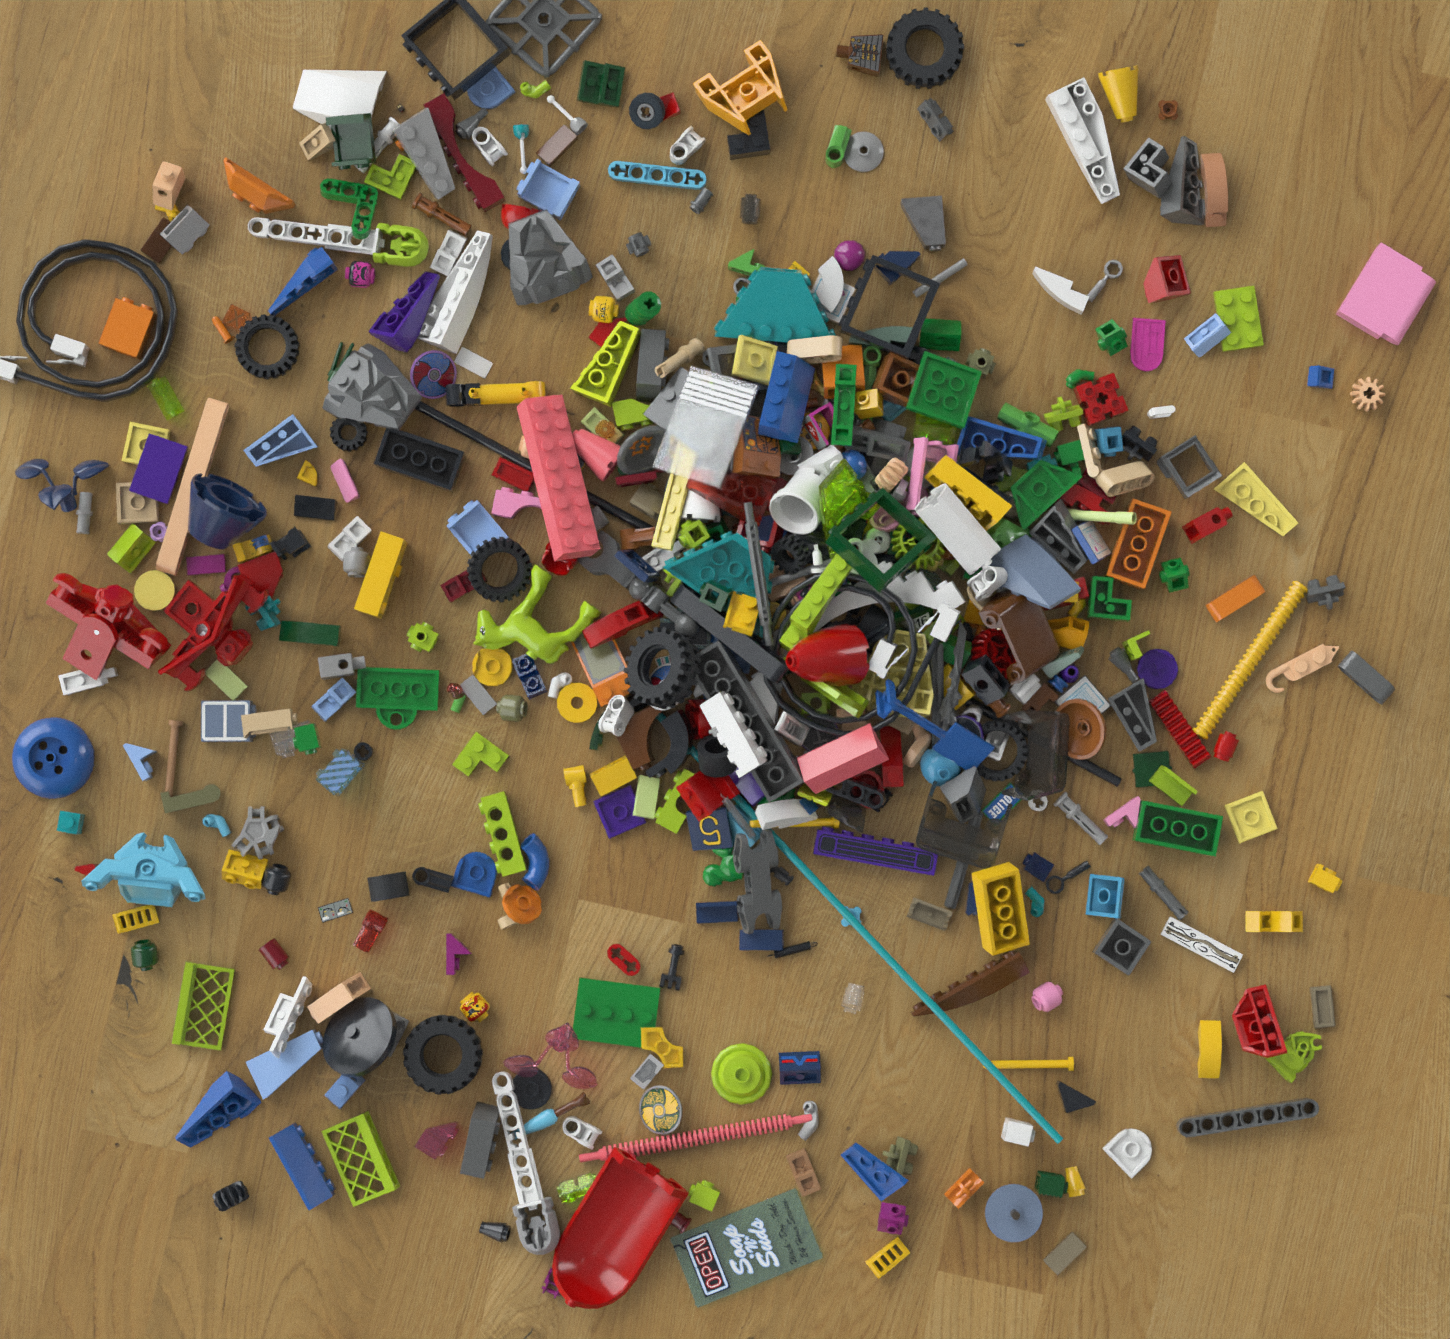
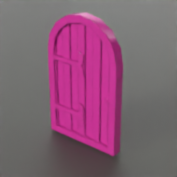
M1133 318L1130 357L1131 362L1138 370L1152 371L1162 362L1166 320Z

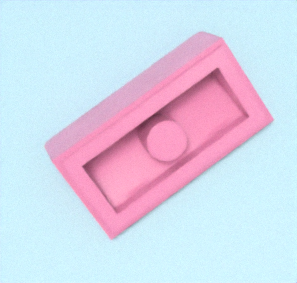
M343 459L337 460L331 465V471L345 502L349 503L360 498V494Z

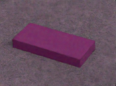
M225 554L186 557L187 575L226 572Z

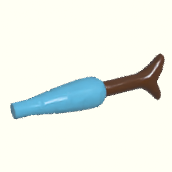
M582 1092L574 1100L555 1110L546 1109L524 1124L526 1135L555 1124L559 1116L576 1107L590 1104L586 1093ZM519 1129L512 1132L515 1134L514 1140L518 1139L516 1136V1132L520 1131Z

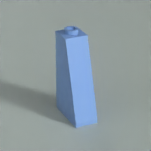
M313 1029L288 1041L285 1051L281 1053L279 1058H276L270 1051H267L246 1062L263 1099L275 1092L323 1048V1036L320 1031L316 1032Z

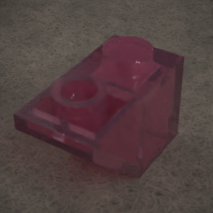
M453 1121L427 1127L414 1147L434 1160L438 1156L442 1158L448 1149L445 1144L449 1138L453 1140L459 1131L456 1128L459 1123Z

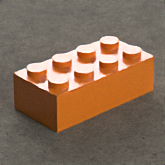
M1133 498L1130 500L1126 512L1136 513V523L1134 525H1121L1104 577H1111L1113 581L1144 590L1171 511Z

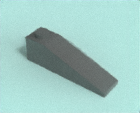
M1182 136L1169 172L1172 184L1161 197L1160 216L1172 223L1204 225L1205 201L1201 199L1199 190L1202 187V181L1199 180L1197 175V169L1200 168L1197 143L1186 136Z

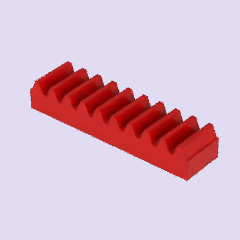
M1163 690L1148 701L1150 707L1193 769L1211 758L1210 753L1201 743V740L1192 730V727L1183 717L1182 712L1179 711L1166 690Z

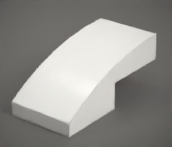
M448 230L430 268L448 276L455 266L468 238Z
M357 516L328 544V548L343 561L344 553L351 551V547H357L372 530Z

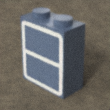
M250 700L201 701V742H253V738H256V735L250 734L247 739L244 738L241 715L256 713V705H253V701Z

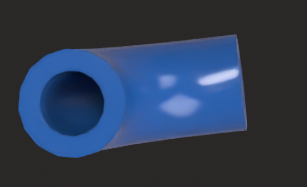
M533 833L526 837L520 846L529 859V869L522 880L532 889L539 891L548 876L550 860L547 848L540 838Z

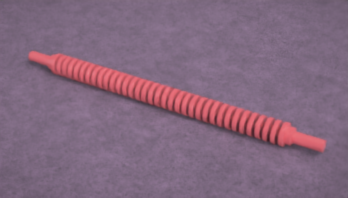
M783 1114L782 1119L781 1115H778L777 1120L775 1116H772L773 1120L767 1117L768 1121H765L764 1117L762 1122H760V1119H756L757 1123L754 1122V1119L751 1120L752 1124H749V1120H747L746 1125H744L742 1121L741 1126L736 1122V1127L733 1126V1123H730L731 1128H728V1124H725V1129H723L722 1125H719L720 1130H718L717 1126H714L715 1131H712V1127H709V1132H707V1128H703L704 1132L702 1133L701 1129H698V1134L696 1130H693L692 1135L691 1131H688V1135L682 1132L683 1136L677 1133V1137H675L674 1133L672 1138H670L669 1134L666 1135L667 1139H665L664 1135L661 1136L662 1140H659V1136H657L656 1141H654V1137H651V1142L646 1138V1143L643 1142V1139H640V1144H638V1140H635V1145H633L632 1141H629L630 1146H628L627 1142H624V1147L622 1143H619V1149L634 1155L637 1153V1157L642 1152V1155L645 1156V1151H647L648 1155L651 1154L650 1150L653 1151V1154H656V1149H658V1153H662L661 1148H663L664 1152H667L666 1147L669 1148V1151H672V1146H674V1150H677V1145H679L680 1149H683V1144L685 1148H688V1144L690 1143V1147H693L694 1142L695 1146H699L698 1142L704 1145L703 1141H706L707 1145L709 1140H711V1143H714V1139H716L717 1143L720 1142L719 1138H722V1142H724L725 1137H727V1141H729L730 1136L735 1140V1135L738 1136V1139H741L740 1134H743V1138H746V1133H748L749 1137H752L751 1132H753L754 1136H757L756 1131H759V1135H762V1130H764V1134H767L768 1129L770 1133H773V1128L775 1132H778L777 1128L779 1127L780 1131H783V1127L789 1130L788 1128L793 1127L792 1125L811 1121L812 1115L805 1114L791 1117V1115L786 1116V1114ZM608 1145V1149L606 1146H603L599 1151L579 1154L580 1163L598 1159L606 1162L613 1150L612 1146Z

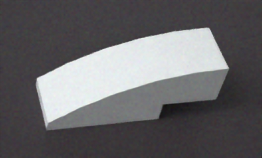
M1035 267L1032 274L1044 290L1057 302L1081 315L1089 296L1071 290L1073 281Z
M801 799L761 804L757 806L755 811L762 830L779 826V829L816 820L818 816L816 812L809 815L799 803Z

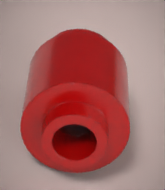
M1227 731L1224 734L1220 733L1213 750L1215 752L1213 757L1229 762L1230 758H1233L1239 740L1235 739L1237 735Z

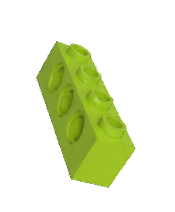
M503 791L482 797L478 805L481 815L485 814L487 822L484 823L486 833L491 834L492 842H489L492 854L496 853L498 861L495 862L497 873H502V877L527 870L506 792ZM494 809H499L502 812V817L498 821H494L491 818V812ZM502 828L508 833L507 838L503 841L499 840L496 836L497 831ZM506 848L511 849L513 852V857L510 860H505L502 857V852Z

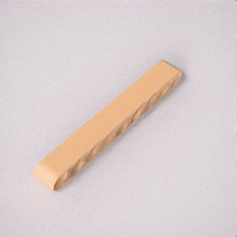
M208 398L156 562V570L174 576L179 571L190 535L188 531L190 483L196 474L202 473L201 477H208L228 413L229 403Z

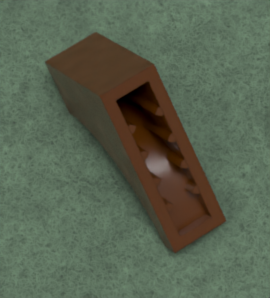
M650 706L630 718L624 733L621 736H616L633 770L639 768L640 771L651 767L650 762L655 760L651 750V733L655 722L665 710H657Z

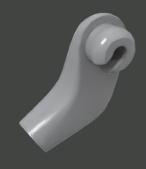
M806 1101L803 1104L804 1114L812 1115V1120L804 1123L798 1133L805 1141L815 1132L819 1125L818 1107L814 1101Z

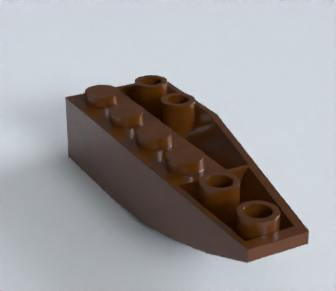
M1010 950L1000 955L1002 959L997 962L991 960L984 964V969L977 973L974 970L965 976L966 980L961 983L957 980L948 985L949 990L944 993L938 991L930 997L943 1011L956 1009L996 993L1027 975L1030 971L1020 952ZM923 1001L912 1007L914 1010L910 1012L913 1017L934 1014Z

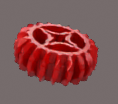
M991 628L980 631L973 638L974 641H972L971 648L973 656L970 660L974 661L987 654L1008 680L1006 670L1011 664L1016 663V660L1003 631Z

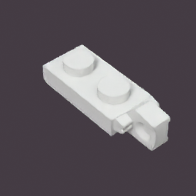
M677 541L674 543L673 551L656 548L642 558L657 572H660L664 569L662 567L665 565L664 561L672 557H676L678 560L682 556L680 551L686 547H683Z
M114 667L104 668L100 678L96 681L81 670L59 675L63 695L66 696L103 686L109 683L107 678L118 676V673Z

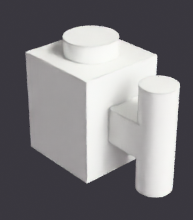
M1033 674L1023 682L1014 684L1008 691L1022 704H1025L1041 687L1038 683L1040 679Z

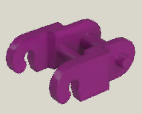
M550 1268L544 1281L546 1286H542L541 1289H543V1294L546 1291L555 1295V1299L556 1296H560L559 1290L554 1291L547 1287L549 1283L556 1286L549 1278L552 1272V1268Z

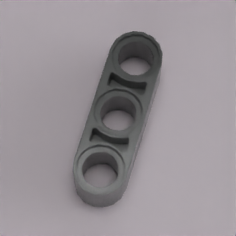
M1350 651L1338 665V668L1381 705L1396 690L1389 681L1354 651Z

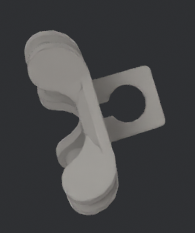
M248 806L246 822L240 836L231 846L234 849L237 848L241 852L240 855L242 857H245L253 847L259 860L263 859L262 856L274 854L273 846L280 832L284 831L283 826H280L278 822L279 816L273 815L265 818V806H260V809H252V806ZM267 824H271L272 829L269 830ZM244 838L250 842L247 846L242 842ZM265 841L266 846L259 849L258 844Z

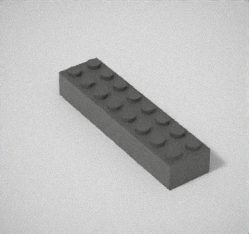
M718 640L697 653L696 656L701 658V663L697 664V668L701 669V674H696L695 680L698 681V685L706 699L709 700L722 691L726 694L729 693L734 700V708L736 711H740L745 718L744 724L754 732L757 745L762 746L767 753V762L752 770L751 773L768 802L770 803L803 783L804 780L797 760L782 735L774 730L776 725L729 647Z

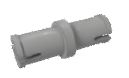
M80 492L79 510H76V515H78L76 533L90 534V517L93 516L91 511L93 494Z

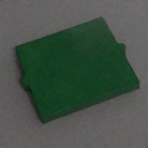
M1169 751L1133 754L1134 769H1132V772L1135 776V787L1155 786L1149 780L1161 765L1170 770L1172 769L1169 762Z

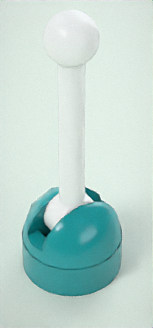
M513 125L514 136L520 140L522 165L520 172L526 174L528 168L525 164L524 139L529 135V125Z

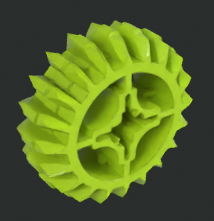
M918 517V520L932 532L921 517ZM900 524L897 526V530L893 531L892 535L894 538L891 539V543L894 544L892 551L897 552L895 558L903 557L916 545V538L914 536L908 539L907 542H903V536L908 531ZM938 537L934 541V551L928 555L924 553L913 563L916 570H919L920 565H922L924 570L928 568V564L933 567L935 561L939 562L941 560L940 555H944L945 550L943 548L945 546Z

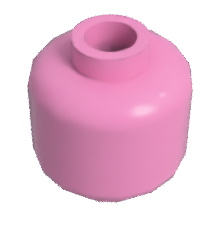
M1045 982L1034 989L1032 1002L1039 1011L1049 1012L1062 1003L1063 991L1058 984L1054 985L1052 982Z

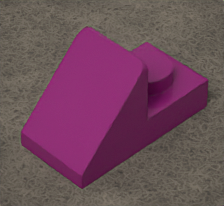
M452 933L446 934V975H455L456 970H460V958H456V954H472Z

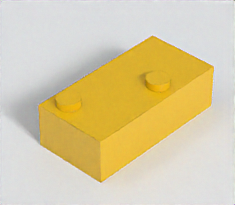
M382 531L380 532L354 607L358 612L382 619L395 578H399L403 566L400 564L407 546V542L404 539Z
M1010 862L973 872L972 880L982 947L994 956L1030 945L1019 869Z

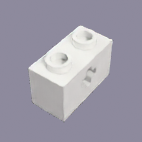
M1005 1117L1001 1138L1007 1142L1029 1146V1143L1033 1142L1035 1137L1033 1126L1028 1122Z

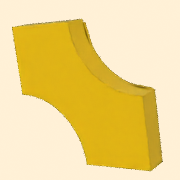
M663 1027L641 1028V1048L655 1052L660 1058L661 1063L664 1064L662 1068L683 1067V1047L671 1044L664 1035Z

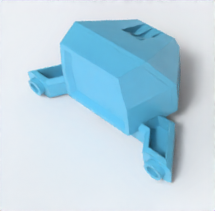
M144 832L136 834L114 854L115 859H104L81 881L82 886L87 890L96 891L97 889L104 888L111 880H118L120 893L127 903L173 907L181 890L190 901L199 902L206 899L200 884L191 868L188 867L187 861L174 838L167 835L163 837L164 847H156L144 842L147 837Z

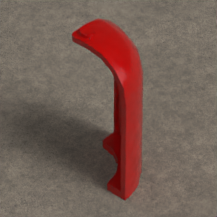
M614 1147L563 1231L554 1251L552 1264L554 1283L560 1294L564 1297L565 1303L572 1308L599 1309L614 1303L624 1296L636 1282L688 1196L687 1190L673 1178L667 1179L659 1174L661 1170L653 1164L647 1162L645 1165L636 1159V1155Z

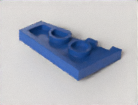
M854 1143L841 1154L842 1158L880 1201H883L909 1181L858 1143Z

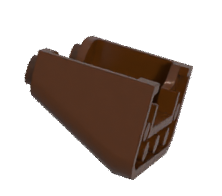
M1009 589L997 592L979 612L985 626L991 629L1001 627L1013 653L1016 663L1011 664L1006 670L1011 685L1023 682L1059 655V644L1042 606L1028 601L1026 596L1011 594Z

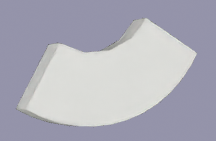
M833 256L818 269L823 281L822 292L818 298L830 314L840 302L844 286L841 268Z

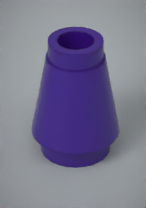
M1072 663L1060 671L1059 676L1066 683H1073L1079 677V669ZM1068 669L1074 670L1073 676L1068 674Z

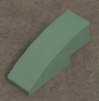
M881 327L865 331L864 333L891 344L895 342L905 345L913 327ZM852 337L849 339L848 345H862V347L866 348L871 346Z

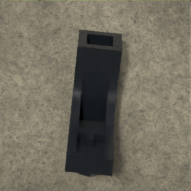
M682 709L661 721L670 737V750L662 761L645 771L649 778L655 775L659 778L668 771L670 774L676 772L685 764L691 753L693 732L691 724Z

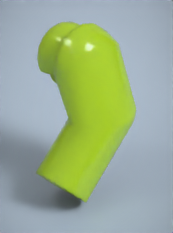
M546 80L538 86L530 85L528 82H523L520 85L521 93L531 98H539L551 89Z

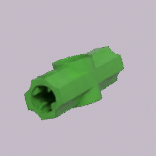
M1008 403L1003 405L997 419L1010 425L1017 431L1047 440L1046 446L1049 448L1058 436L1059 431L1041 422L1040 417L1035 413L1023 412Z

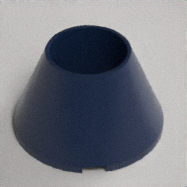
M202 473L196 474L190 483L188 531L201 543L215 549H227L265 519L267 515L265 506L261 501L257 503L252 498L253 494L244 487L214 474H209L208 477H201Z

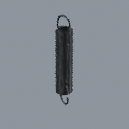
M807 941L785 947L783 951H774L773 955L777 959L811 950V947L815 946H811L810 942Z

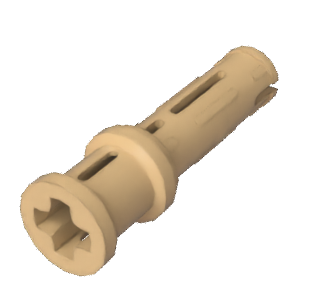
M693 338L689 341L688 345L681 346L678 349V353L656 366V375H660V378H663L683 363H690L695 356H700L704 353V344L699 339Z

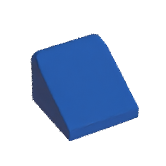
M1320 365L1310 366L1307 385L1310 387L1332 389L1334 368Z

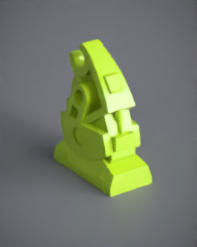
M1303 1031L1289 1034L1284 1039L1287 1053L1265 1059L1287 1082L1292 1083L1296 1078V1073L1303 1071L1308 1063L1311 1062L1315 1050L1322 1049V1045L1314 1046L1313 1044L1314 1039H1321V1036L1313 1033H1304Z

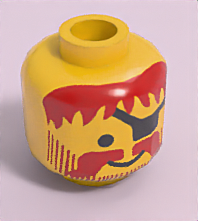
M471 992L460 1001L462 1004L460 1011L469 1022L478 1020L480 1023L489 1015L487 1011L490 1008V1004L480 993L474 994Z

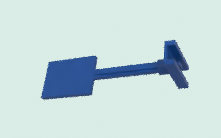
M889 679L885 681L886 690L883 693L879 690L875 692L878 716L885 719L892 710L904 715L940 738L933 746V750L954 761L965 770L973 766L977 768L994 750L993 745L957 722L948 731H945L902 704L896 698L895 683Z

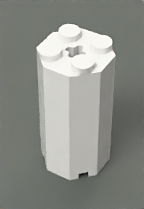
M944 483L934 488L930 492L932 495L928 498L926 496L923 497L914 510L967 573L972 575L980 567L984 569L992 563L991 558L1001 550L1000 546L991 538L947 484Z

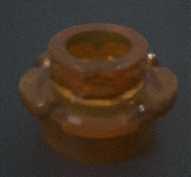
M601 420L596 425L595 432L604 439L612 438L615 434V426L611 421Z

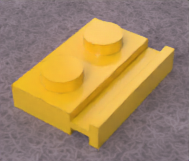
M733 591L723 628L729 627L733 631L752 636L758 616L757 599L745 594L739 595Z

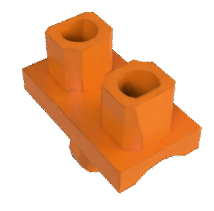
M968 1168L944 1195L959 1209L984 1182Z

